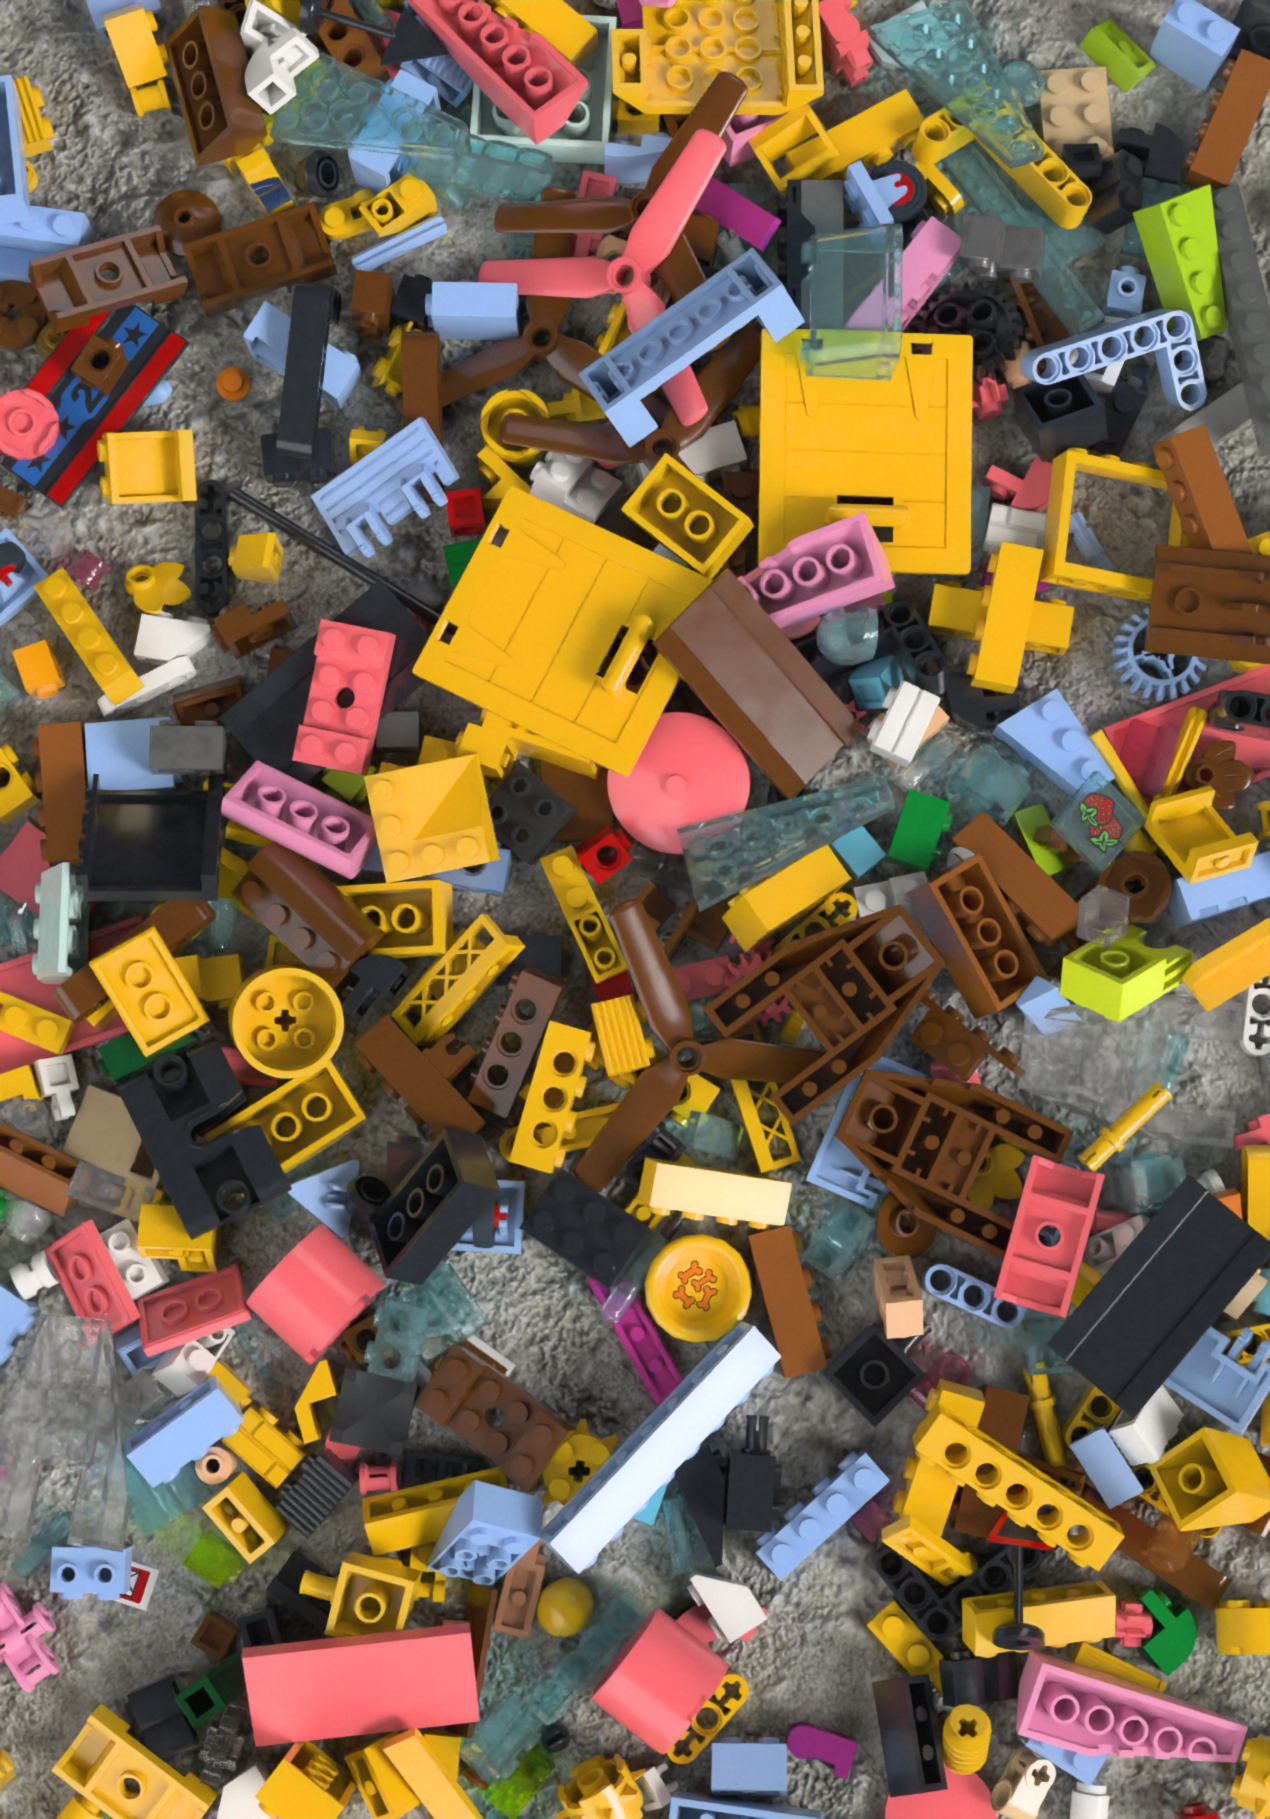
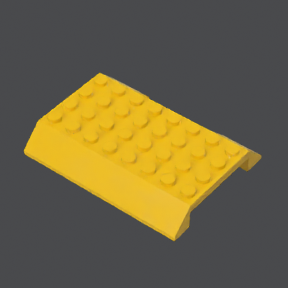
M677 0L671 8L641 5L642 29H611L612 92L645 114H690L721 71L737 76L748 87V93L735 115H786L791 110L809 103L824 93L818 0Z

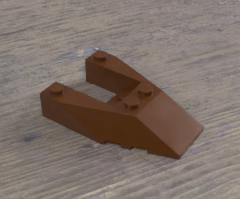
M898 904L789 942L703 1009L725 1038L732 1036L784 995L827 1050V1053L769 1096L792 1126L882 1057L946 962L902 905Z
M866 1069L834 1136L916 1217L966 1244L1004 1261L1014 1223L966 1200L993 1137L1031 1156H1040L1060 1164L1074 1131L980 1084Z

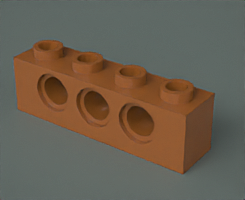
M327 0V9L329 11L358 19L347 0ZM324 18L320 29L310 36L315 45L322 42L326 50L321 54L331 72L336 69L338 70L341 77L337 79V83L346 99L352 96L357 106L361 107L381 96L385 84L391 77L385 65L380 66L381 58L366 32ZM340 35H345L343 38L339 40H334L336 37ZM354 62H360L354 67H349Z

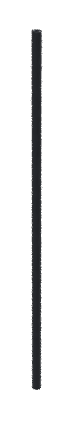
M236 486L230 490L228 494L230 500L368 585L373 586L381 579L404 607L436 626L442 615L441 612L350 556L345 555V553ZM449 622L444 631L454 636L458 627Z

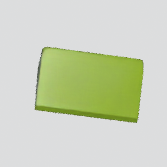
M1111 18L1091 28L1080 44L1081 49L1099 67L1106 66V74L1123 92L1131 90L1156 67L1152 59Z
M1043 803L1020 810L1010 816L1025 853L1049 876L1071 868L1070 863L1062 862L1064 853L1047 850L1046 843L1034 841L1036 826L1052 824Z

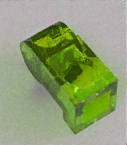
M532 1745L501 1782L487 1795V1800L509 1819H516L541 1788V1784L554 1769L555 1764Z

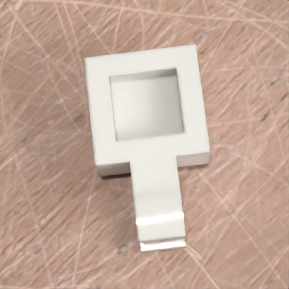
M72 1054L35 1061L33 1065L41 1098L52 1097L51 1112L54 1122L69 1119V1116H74L75 1107L70 1092L80 1088Z

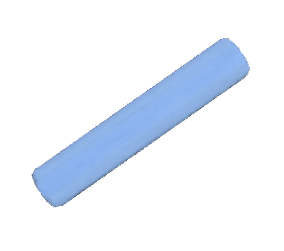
M437 214L353 255L351 263L355 271L356 269L370 271L446 234V223L442 216Z

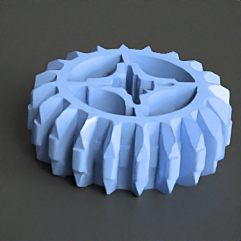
M1145 608L1142 611V618L1137 614H1133L1129 618L1130 624L1123 623L1119 628L1123 635L1115 636L1113 642L1119 648L1113 649L1111 656L1122 660L1116 662L1113 668L1115 671H1125L1119 678L1121 683H1125L1129 679L1133 682L1129 688L1130 693H1134L1140 687L1143 689L1142 699L1146 700L1151 692H1154L1156 702H1161L1165 693L1170 700H1174L1178 696V691L1185 695L1190 691L1189 684L1196 685L1200 681L1196 673H1203L1206 670V665L1200 662L1206 658L1186 656V665L1183 673L1174 678L1172 674L1174 669L1173 659L1179 655L1167 654L1163 660H1159L1160 656L1156 658L1154 655H1151L1153 652L1141 651L1140 654L1134 656V640L1138 634L1146 631L1148 626L1150 609ZM1140 668H1151L1155 671L1157 678L1161 679L1148 676Z

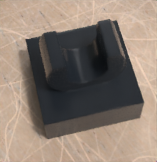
M1098 143L1063 144V162L1087 187L1089 177H1101L1103 165Z

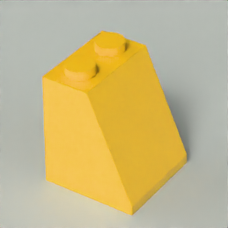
M1203 1427L1162 1455L1159 1461L1148 1465L1179 1531L1254 1522L1270 1511V1478L1250 1439Z

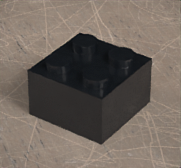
M1084 374L1053 384L1044 385L1032 382L1013 389L1017 423L1042 462L1059 456L1069 448H1083L1108 439L1105 406Z

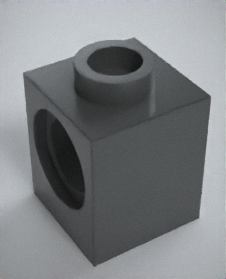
M390 712L378 722L374 744H376L379 754L421 753V717L419 712Z

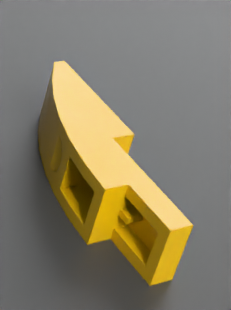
M570 845L539 859L595 983L598 984L629 970L604 912L577 859L573 846Z

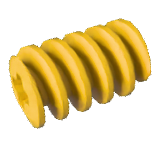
M970 1704L959 1705L951 1710L950 1715L945 1720L941 1743L943 1762L954 1773L961 1775L972 1774L980 1770L986 1762L992 1729L987 1714L979 1707Z

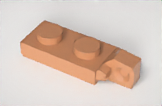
M541 1539L506 1572L493 1626L494 1631L529 1639L546 1568L545 1560L547 1555L538 1553Z

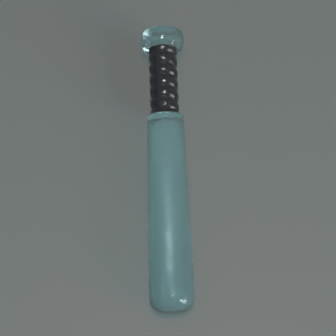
M675 1210L667 1223L660 1230V1233H655L646 1248L600 1309V1314L604 1319L611 1323H616L621 1319L644 1285L650 1262L663 1246L670 1243L672 1237L685 1221L686 1217L682 1216L683 1211Z

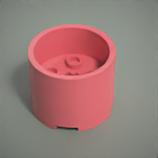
M321 1224L300 1241L277 1264L250 1295L246 1304L308 1365H311L323 1355L328 1345H332L342 1336L341 1333L351 1327L376 1299L374 1295L382 1291L387 1284L325 1224Z
M657 1607L643 1621L611 1662L589 1698L651 1749L664 1755L692 1724L691 1720L697 1715L706 1700L711 1698L724 1678L729 1665L703 1642Z

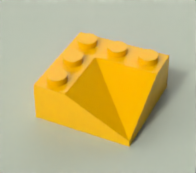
M478 754L364 777L386 883L500 860Z

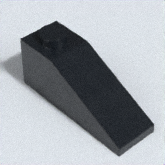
M708 1444L699 1448L692 1458L684 1460L675 1470L674 1476L716 1568L722 1565L725 1479L721 1472L728 1470L720 1450L712 1452Z

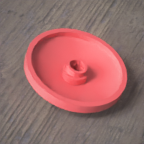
M690 711L663 712L630 776L623 777L608 770L607 777L609 800L616 818L623 828L643 845L670 854L698 852L715 845L725 838L737 825L745 811L751 784L749 765L739 743L717 721Z

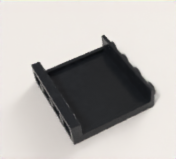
M93 774L92 788H86L85 808L89 810V813L82 814V834L86 835V838L79 839V860H83L82 864H76L75 869L76 886H82L84 901H218L224 816L221 814L222 801L225 796L224 774H209L208 791L101 790L99 774Z

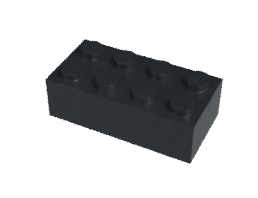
M445 1127L383 1203L379 1215L368 1222L385 1278L422 1285L501 1191L480 1135Z

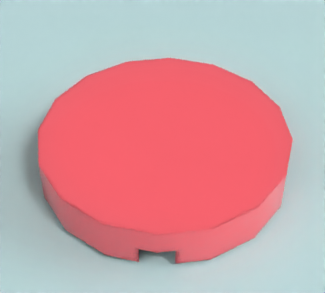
M20 389L2 394L0 396V450L5 455L18 460L35 459L46 454L55 444L59 434V417L53 404L42 393L31 389Z

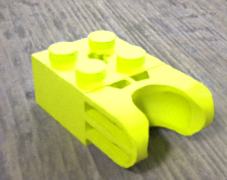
M1129 925L1115 934L1106 932L1063 957L1060 995L1074 1001L1079 1006L1087 1007L1102 1014L1109 1020L1120 1022L1183 983L1181 978L1192 966L1194 953L1180 945L1161 949L1145 946L1147 931L1135 925Z

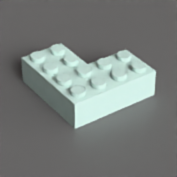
M581 15L598 30V46L577 67V70L588 80V86L564 126L538 145L528 138L474 82L470 127V147L473 157L604 165L606 142H610L613 99L610 33L611 29H617V17Z

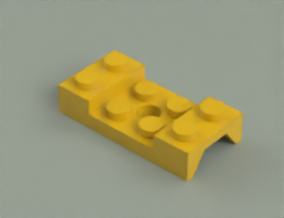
M100 1704L89 1716L86 1725L51 1770L113 1819H201L219 1795L190 1771L183 1777L126 1733L130 1725L103 1704ZM125 1778L135 1779L140 1785V1793L130 1792L125 1786Z

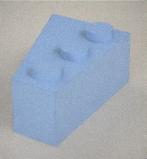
M264 301L243 334L252 359L284 376L291 318L267 301ZM329 343L322 399L341 409L361 378L362 372L357 363L358 359L353 354L344 349L339 351Z
M1058 689L1053 690L998 724L992 733L999 740L1002 739L1019 753L1018 755L1025 761L1028 760L1042 771L1045 777L1078 803L1083 801L1087 794L1100 791L1115 779V776Z
M1256 849L1249 868L1197 883L1189 884L1182 874L1171 877L1172 895L1168 904L1177 929L1270 899V851L1260 854L1259 850Z

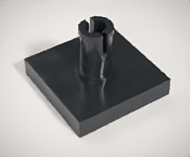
M1243 0L1232 23L1240 28V31L1227 59L1236 61L1241 49H1244L1270 60V0Z

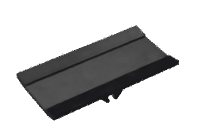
M380 579L332 620L396 635L379 721L426 682V680L417 677L412 671L429 639L427 633ZM318 633L219 717L255 761L258 760L304 784H307L326 768L292 760L299 725L303 726L317 658L314 650ZM344 688L338 693L337 702L342 708H348L354 703L355 695L350 688Z
M1188 1175L1046 1345L1134 1419L1270 1256V1241L1213 1196L1193 1177Z

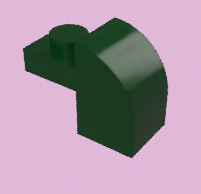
M238 1651L174 1697L194 1729L247 1691L242 1657Z

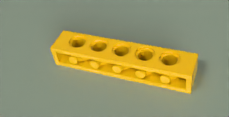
M938 1401L912 1436L914 1448L916 1449L915 1454L923 1462L930 1466H934L937 1463L947 1470L946 1475L953 1482L962 1487L968 1484L977 1490L976 1495L983 1502L992 1507L998 1504L1008 1511L1006 1514L1013 1522L1021 1527H1025L1028 1524L1038 1531L1037 1535L1042 1541L1053 1548L1058 1544L1068 1551L1067 1555L1072 1561L1083 1568L1089 1565L1099 1572L1125 1537L1117 1521ZM952 1443L964 1445L962 1451L957 1454L945 1452L947 1446ZM990 1463L994 1465L993 1470L988 1474L982 1475L976 1472L981 1464ZM1013 1484L1025 1486L1019 1494L1011 1495L1007 1493V1489ZM1045 1504L1055 1506L1050 1514L1040 1515L1037 1513L1038 1509ZM1074 1525L1085 1526L1083 1532L1078 1535L1068 1534V1530Z

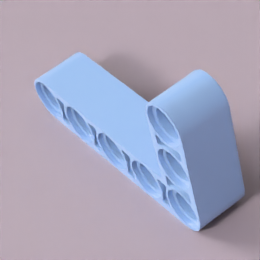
M1160 308L1033 349L1023 356L1020 363L1021 372L1026 379L1048 385L1155 351L1164 397L1170 405L1189 411L1196 410L1202 406L1207 396L1191 317L1184 311L1171 308ZM1171 317H1174L1175 327L1172 332L1168 333L1167 322ZM1141 327L1143 330V337L1141 341L1136 344L1134 340V335L1136 330ZM1109 337L1111 341L1110 350L1103 354L1102 344ZM1077 348L1079 352L1078 359L1071 365L1069 355L1073 349ZM1181 351L1182 361L1175 367L1174 357ZM1044 358L1046 369L1043 374L1038 376L1036 367L1038 362ZM1188 385V397L1182 401V389Z
M1060 1163L1061 1165L1080 1170L1079 1167L1073 1163ZM1053 1226L1043 1227L1038 1234L1043 1241V1245L1047 1247L1055 1246L1060 1235L1058 1229ZM944 1264L931 1265L922 1273L921 1282L925 1292L996 1326L1010 1328L1018 1325L1027 1310L1026 1307L1011 1303L1014 1307V1316L1009 1321L1004 1322L997 1316V1306L1002 1300L994 1298L996 1287ZM936 1270H942L948 1276V1285L942 1291L935 1290L930 1284V1277ZM970 1285L976 1286L981 1292V1300L975 1306H969L963 1298L965 1289Z

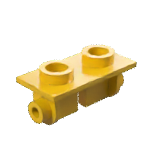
M410 321L401 327L396 326L387 340V345L391 347L386 357L381 356L372 370V375L375 376L371 387L375 388L384 384L386 385L384 391L392 396H397L398 392H403L401 337L402 332H411L410 329L413 322Z

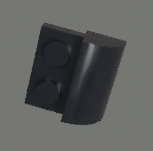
M371 955L359 960L349 969L359 979L358 983L351 982L340 997V1000L343 1002L341 1005L343 1012L359 1023L379 994L390 1002L394 999L411 975L410 970L399 960L387 955Z

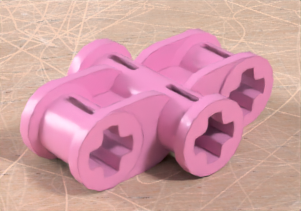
M0 1582V1646L5 1644V1647L0 1650V1664L5 1661L21 1688L30 1693L35 1689L34 1685L51 1673L56 1675L61 1671L57 1658L40 1636L46 1631L49 1633L53 1632L56 1629V1625L48 1610L40 1602L33 1604L32 1610L26 1614L11 1588L5 1582ZM36 1622L35 1626L26 1631V1628ZM38 1664H41L40 1668H38L34 1672H31L32 1668H34Z

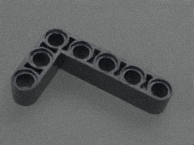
M297 281L295 284L276 444L278 456L313 460L330 324H338L341 312V293L331 285Z
M906 600L893 601L793 644L824 682L895 651L916 687L936 696L944 693L948 687L944 656L915 607Z
M1043 1511L1039 1514L1047 1515L1050 1514L1051 1511ZM884 1544L878 1547L872 1558L873 1566L879 1576L925 1635L935 1641L949 1638L962 1627V1608L956 1604V1596L961 1590L970 1589L973 1591L974 1597L1004 1593L1014 1585V1546L1000 1544L977 1563L978 1568L973 1574L967 1577L961 1576L957 1582L948 1586L939 1595L934 1592L913 1563L888 1545ZM1057 1544L1056 1547L1053 1548L1054 1552L1061 1546ZM1031 1549L1030 1557L1023 1561V1577L1053 1552ZM888 1553L898 1554L900 1558L899 1567L893 1572H886L881 1568V1560ZM991 1566L1001 1567L1003 1573L1002 1579L995 1585H989L985 1581V1572ZM914 1582L921 1584L923 1588L922 1596L916 1601L906 1600L904 1597L906 1586ZM935 1612L943 1613L946 1618L944 1627L938 1631L929 1630L927 1627L929 1616Z

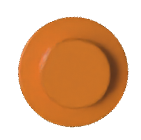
M229 367L218 375L216 388L223 399L237 402L243 400L249 394L251 380L243 369Z

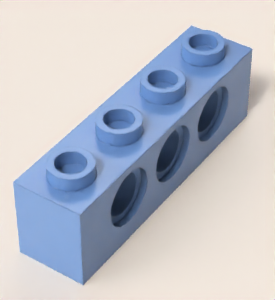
M376 841L362 869L365 874L385 877L379 846ZM497 842L500 860L483 863L482 868L478 872L469 873L464 868L410 878L404 881L440 880L452 884L453 889L505 897L512 853L511 850L505 849V844Z

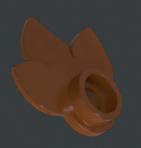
M1222 740L1207 746L1202 758L1191 762L1185 772V780L1191 790L1211 786L1215 790L1212 807L1221 811L1235 809L1234 792L1247 788L1255 779V773L1247 764L1240 760H1234L1236 753V743L1234 741ZM1201 770H1205L1208 773L1209 779L1207 782L1201 780L1199 775Z

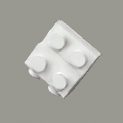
M548 451L545 457L546 464L538 461L530 475V480L534 481L530 494L594 524L619 493L623 482L607 472L594 467V460Z
M925 871L893 877L888 881L854 887L852 892L857 902L859 918L901 904L933 945L906 895L907 892L928 880L926 879Z

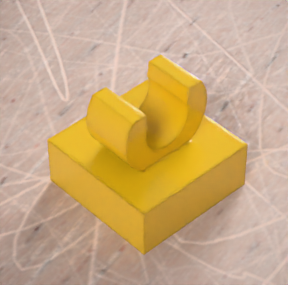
M365 426L351 429L349 437L350 464L354 465L386 442V433H384L383 428H378V432L367 431Z

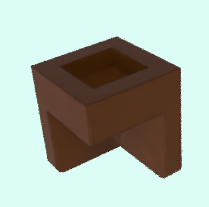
M650 880L635 898L642 902L656 933L676 909V904L655 888V884Z

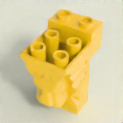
M485 709L482 710L480 716V723H483L482 727L468 722L465 732H459L454 745V751L457 752L456 757L478 754L483 778L500 784L511 773L518 753L540 761H546L596 780L602 767Z

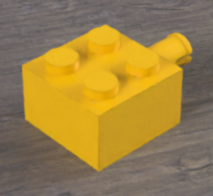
M351 1551L342 1562L337 1579L306 1570L301 1581L299 1594L331 1601V1610L325 1630V1635L337 1638L408 1630L422 1571Z

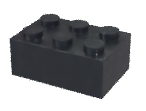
M562 1168L556 1173L519 1227L525 1235L612 1294L653 1235L651 1228Z

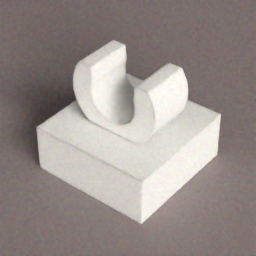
M667 1764L645 1769L646 1772L636 1780L643 1794L642 1806L646 1812L663 1808L671 1802L670 1793L678 1787L676 1781L665 1785L660 1777L662 1772L669 1768Z

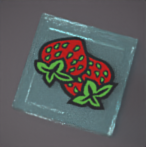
M1093 771L1050 822V825L1097 873H1103L1144 824L1146 819L1100 771Z

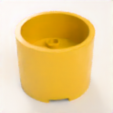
M277 964L255 971L238 987L229 1005L228 1027L235 1046L254 1068L273 1077L290 1079L311 1074L323 1067L332 1058L342 1039L344 1016L336 993L322 978L298 966ZM281 1010H286L287 1014L293 1017V1022H288L286 1029H282L279 1023L274 1022L275 1017L281 1016Z

